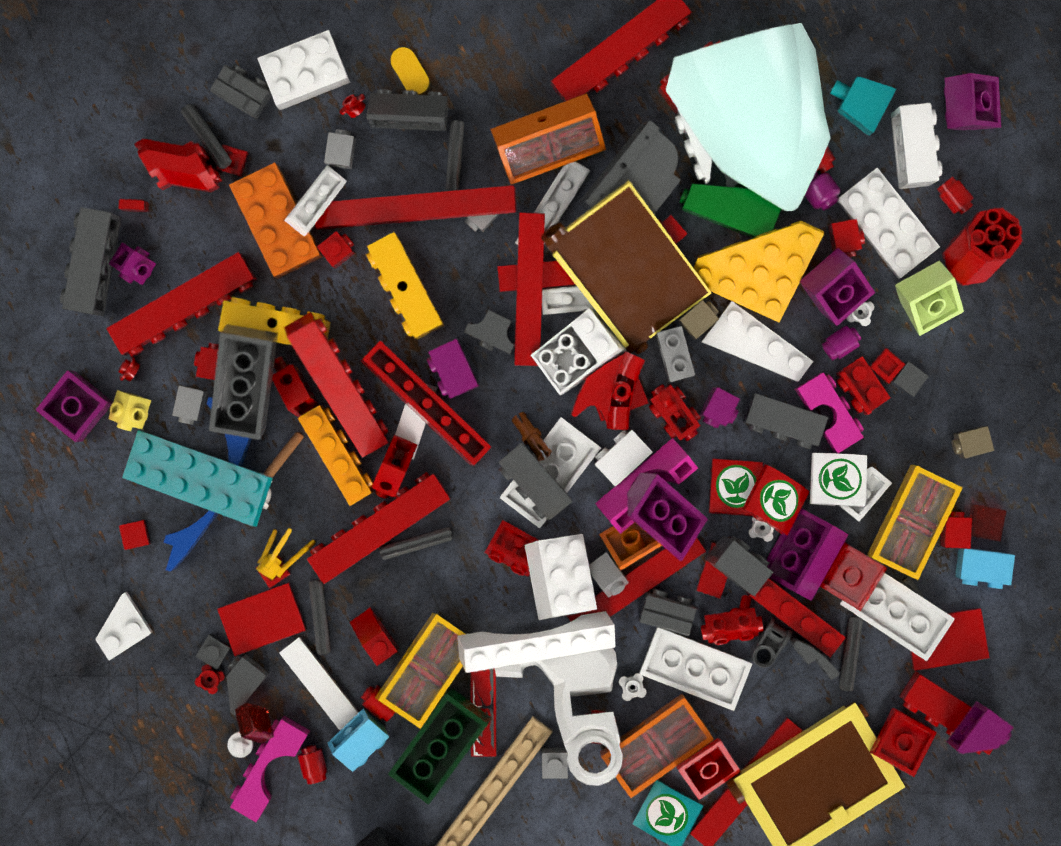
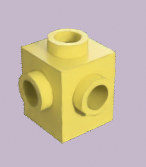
M117 390L114 401L110 406L108 419L117 422V428L132 431V427L143 430L144 423L148 418L151 400Z

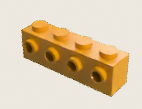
M319 405L300 416L298 420L349 506L373 493L371 477L368 473L363 474L359 467L362 463L355 451L350 452L346 445L349 441L342 429L337 430L333 421L336 419L329 407L324 408L323 405Z

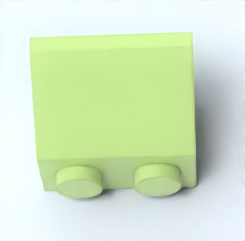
M940 260L895 285L899 300L919 336L964 312L955 278Z

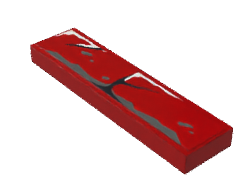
M495 668L471 672V703L492 717L489 724L472 745L471 757H496L497 755Z

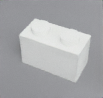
M623 430L613 439L616 442L614 446L609 450L607 447H604L595 456L597 461L594 464L615 487L652 453L650 448L633 430L629 432Z

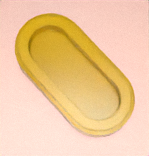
M401 47L396 49L391 55V65L405 89L416 91L417 95L424 94L429 88V78L417 57L409 48Z

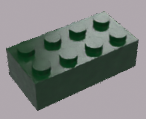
M451 688L388 775L429 805L489 724L492 717Z

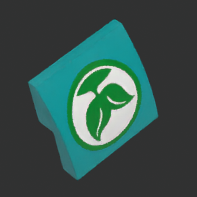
M656 780L633 825L670 846H683L704 805L664 782Z

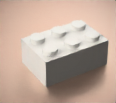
M329 30L257 58L279 110L350 83Z
M931 103L900 106L891 113L899 189L930 186L939 181V176L942 175L941 161H937L936 151L939 150L938 135H934L933 127L937 121L936 111L931 109Z
M583 534L539 540L525 545L538 620L597 609Z

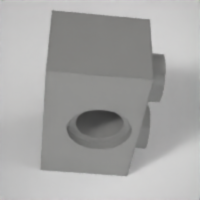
M682 326L656 333L668 383L695 376Z

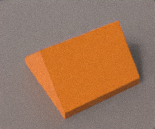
M636 522L621 534L614 526L599 534L620 570L662 546Z

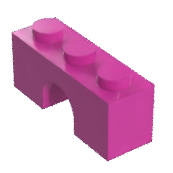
M823 372L796 387L795 391L807 410H812L822 404L831 409L833 421L829 427L824 429L823 436L833 452L838 454L864 438L861 433L864 429L856 417L852 419L847 411L850 409V406L843 396L839 397L834 389L837 385L829 374L826 376Z

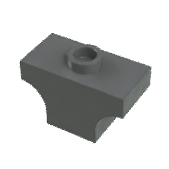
M488 310L485 318L480 323H468L464 331L465 334L480 340L479 346L490 351L495 347L511 354L515 346L509 341L507 336L512 321Z

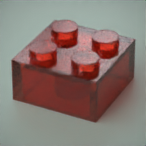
M972 504L969 516L972 518L971 536L1001 542L1006 510Z
M246 702L235 709L241 738L263 744L274 737L267 708Z

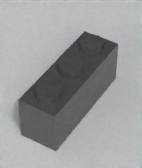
M755 393L752 394L744 423L749 424V430L763 433L765 429L773 432L772 437L787 441L789 437L797 440L796 445L811 449L812 445L819 446L828 417Z

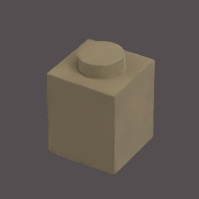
M702 300L678 322L696 340L719 320L716 316L719 312L710 301L705 303Z
M979 426L953 434L952 448L955 455H959V458L966 459L994 451L988 426Z

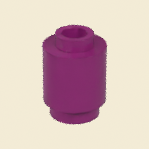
M845 325L825 338L826 341L821 345L832 361L837 358L840 360L860 346L858 341L861 340V337L854 327L849 329Z

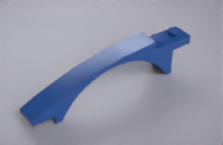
M209 397L207 401L210 409L212 408L213 397ZM225 434L228 447V462L242 466L252 438ZM209 510L191 526L165 536L163 543L173 545L166 567L167 571L175 570L188 556L218 513Z

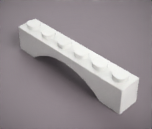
M606 611L581 615L563 626L537 633L508 635L477 632L458 635L459 659L466 673L615 647V625Z

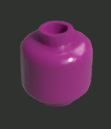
M816 172L804 196L814 209L825 211L839 201L840 187L829 173L819 175Z

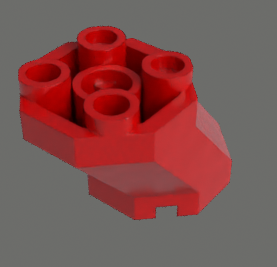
M141 139L134 143L135 147L139 149L137 151L150 176L152 178L157 176L159 182L156 184L161 190H165L170 186H177L211 193L220 188L218 183L222 182V179L217 170L208 165L209 155L198 142L190 141L181 146Z
M1003 208L978 212L957 236L951 240L942 253L946 269L952 274L955 281L961 286L986 282L1007 259L1011 258L1022 243V228L1019 220Z

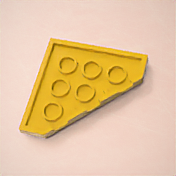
M798 221L790 226L757 235L755 238L725 246L711 253L699 255L693 268L711 292L780 322L800 283L799 281L802 279L824 235V231L803 221Z

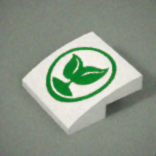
M812 453L810 504L866 506L867 455Z

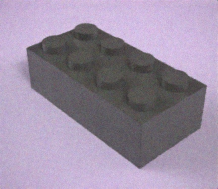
M80 207V212L76 213L74 218L76 234L75 238L71 239L69 245V252L72 253L70 263H67L65 268L67 284L66 289L63 288L60 295V303L63 304L62 309L104 317L113 269L109 262L116 252L122 217L111 212Z
M229 324L220 332L209 431L261 439L266 430L278 333Z

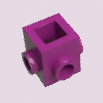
M123 242L109 262L112 267L120 271L118 275L120 278L130 284L135 280L141 285L150 277L156 263L148 259L150 253L139 246L134 250Z

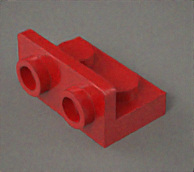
M863 356L836 373L839 377L836 380L837 384L844 393L849 392L853 398L850 402L859 414L862 412L864 415H869L872 413V410L891 398Z
M502 520L485 553L494 562L504 563L511 567L514 573L529 577L530 572L525 545L539 540Z

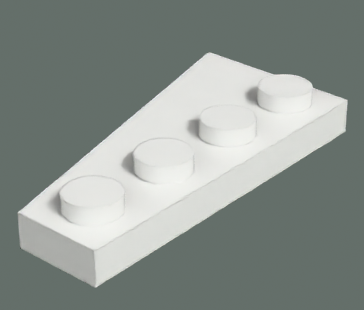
M733 301L730 302L719 317V320L702 340L704 344L737 356L796 382H799L813 363L810 358Z

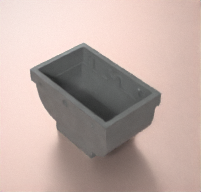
M651 120L640 124L578 204L588 211L629 180L651 212L655 214L681 181L673 174L678 164V153L674 144L658 131L660 128Z

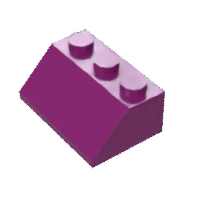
M640 473L627 493L628 516L678 560L682 561L708 518L658 474Z
M801 508L788 536L780 534L767 558V561L770 563L767 568L773 572L769 578L812 601L849 534Z

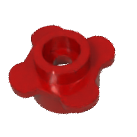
M352 94L346 97L342 103L344 107L340 109V114L344 115L347 113L350 118L360 115L366 107V104L363 102L365 95L355 96Z
M132 357L130 361L125 359L120 366L118 372L121 373L119 377L121 381L126 379L130 382L136 375L140 364L135 362V357Z
M206 664L202 667V673L195 679V685L207 690L209 694H215L218 691L219 683L225 679V675L222 671H216L212 669V666Z

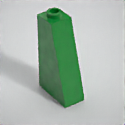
M692 184L690 189H684L679 201L683 204L682 211L750 238H755L757 235L772 231L781 211V208L752 190L745 188Z

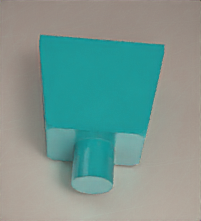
M857 76L850 86L837 80L830 94L842 100L837 112L870 136L874 133L896 89Z

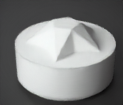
M245 731L235 732L228 740V750L235 757H245L253 750L254 740Z

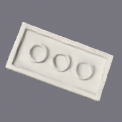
M878 168L839 197L838 203L851 220L857 219L858 228L863 230L866 239L898 279L902 278L940 248Z
M561 417L544 439L552 453L548 458L543 453L545 459L539 462L567 493L601 447ZM513 480L500 496V499L538 528H541L547 517L545 516L541 519L532 509L535 505L529 497L526 500L523 499L515 489L519 485Z
M886 573L882 576L861 611L843 600L840 603L925 661L929 659L955 620V618Z
M657 627L639 674L734 711L752 663L672 631Z

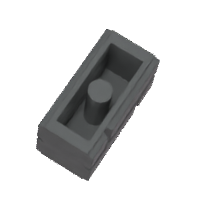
M225 64L210 91L257 120L272 96L271 92L267 89L268 84L257 77L254 81L245 76L247 72L235 64L232 68Z
M655 588L653 593L647 591L639 622L689 636L697 606L692 604L693 600L679 595L677 600L667 597L668 592Z

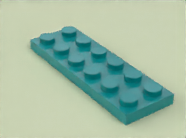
M141 430L137 431L122 476L126 480L257 527L273 479L267 475Z

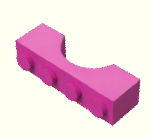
M672 438L595 504L621 534L634 523L628 516L627 493L640 473L658 474L666 482L679 485L695 472L698 467Z
M285 715L281 721L276 719L268 732L272 734L268 743L263 741L256 752V755L259 756L255 765L250 763L243 774V777L247 778L242 787L237 785L230 798L234 801L230 808L257 822L272 798V794L265 784L264 777L268 763L281 756L295 757L310 730Z

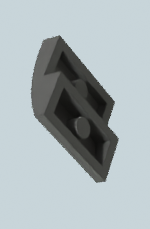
M791 636L790 643L808 665L816 661L823 673L831 680L840 675L836 668L814 647L798 637Z

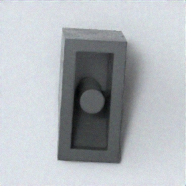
M247 654L241 659L237 656L228 667L231 671L226 677L230 713L234 716L270 673Z

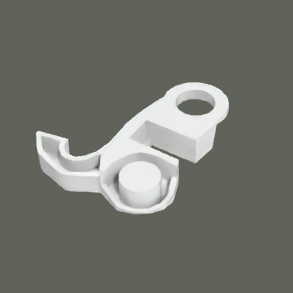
M613 648L495 668L496 677L523 678V670L532 665L538 666L545 673L554 686V705L557 723L568 753L567 762L570 772L577 780L587 785L599 786L608 783L618 775L622 767L623 755L619 745L621 742L614 712L572 716L570 698L572 696L612 691L617 669L616 652ZM592 742L605 745L611 754L609 766L599 773L585 771L578 761L581 749Z

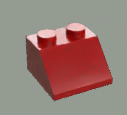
M719 737L676 766L698 800L741 772Z

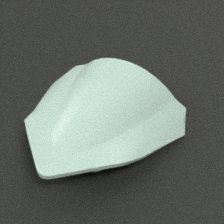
M802 23L752 33L674 57L666 92L718 168L785 211L797 209L816 173L830 140L824 112L816 49Z

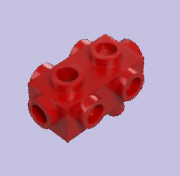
M661 384L651 392L653 397L649 399L652 403L649 409L657 419L659 417L664 419L667 425L663 428L671 439L677 437L681 441L684 438L687 442L699 433L696 429L701 426L698 422L701 417L693 407L688 409L683 400L686 397L678 386L673 388L672 385L665 387L664 384ZM679 418L686 420L685 427L680 428L677 425Z
M742 595L739 608H732L730 612L705 615V625H701L703 640H708L709 644L723 645L730 640L748 641L759 636V632L764 631L761 616L756 617L755 608H749L752 598Z

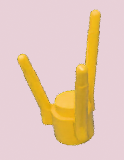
M274 529L262 556L257 562L259 565L256 570L271 580L275 576L281 578L285 570L305 554L316 541L311 540L280 567L282 561L276 557L287 541L292 529H287L273 553L270 554V549L277 534V530Z

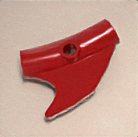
M624 351V354L612 359L587 376L577 395L571 415L576 417L587 407L596 406L605 420L607 429L628 430L633 395L645 360ZM621 387V392L617 394V389Z

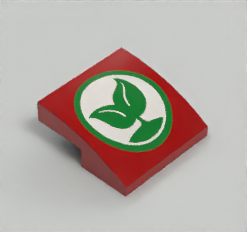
M712 459L709 513L751 516L742 508L763 469V462Z
M765 464L742 509L758 521L767 523L780 534L788 536L810 491L787 475Z

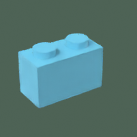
M959 548L955 577L962 579V584L977 586L978 581L988 582L987 587L1003 589V584L1011 585L1015 555L996 551Z
M363 708L328 742V746L332 755L353 772L358 767L364 765L368 757L376 749H380L385 744L389 735L384 725Z

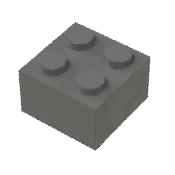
M723 535L704 559L742 590L755 596L773 573L767 568L770 563L753 551L749 553L750 547L739 538L737 539L733 535L731 538Z

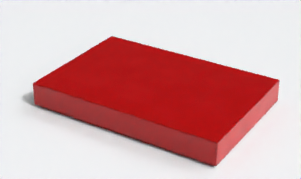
M290 582L217 609L234 656L307 630Z
M981 608L947 613L955 618V620L929 659L925 661L910 651L913 670L917 671L988 659L989 652Z

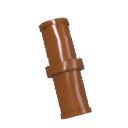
M525 412L518 413L521 421L515 415L512 418V423L522 435L523 443L529 445L538 461L545 459L543 453L548 458L552 451L542 439L540 430L533 426Z

